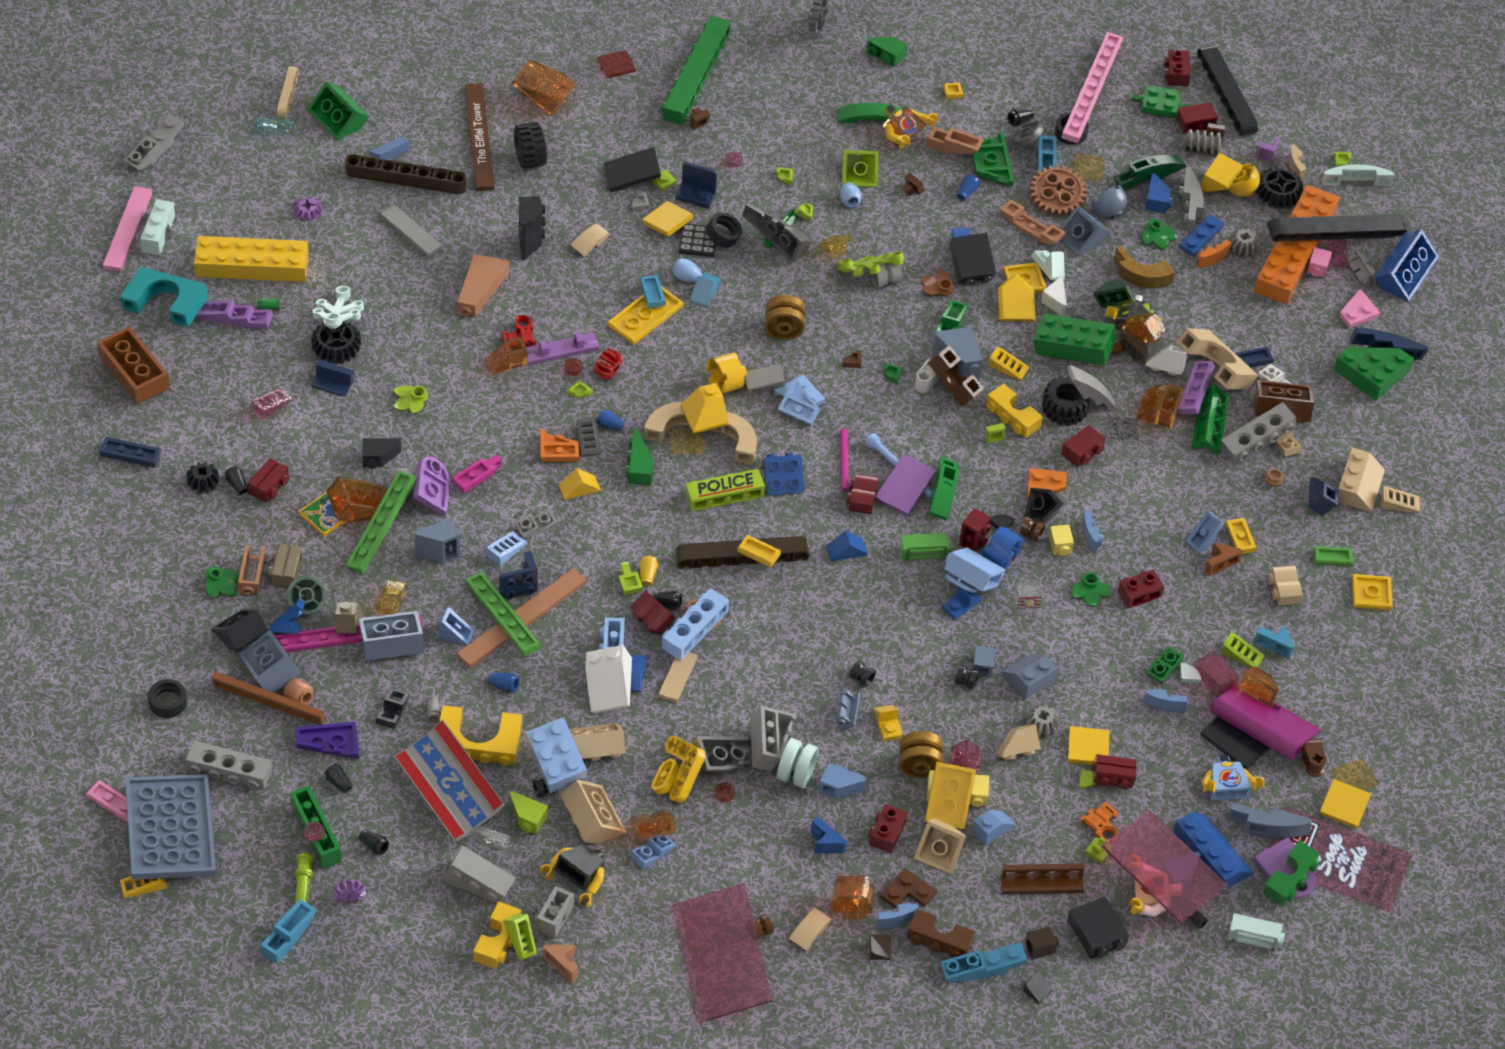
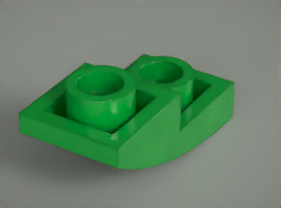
M1167 646L1160 657L1155 659L1146 674L1163 684L1183 661L1184 655Z

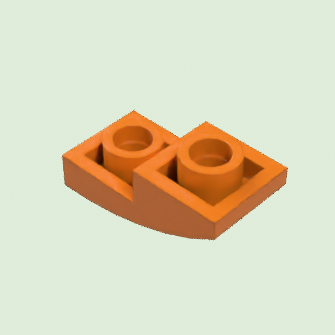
M1225 239L1221 244H1217L1215 248L1209 246L1205 251L1202 250L1197 257V267L1204 268L1225 258L1230 252L1231 242Z

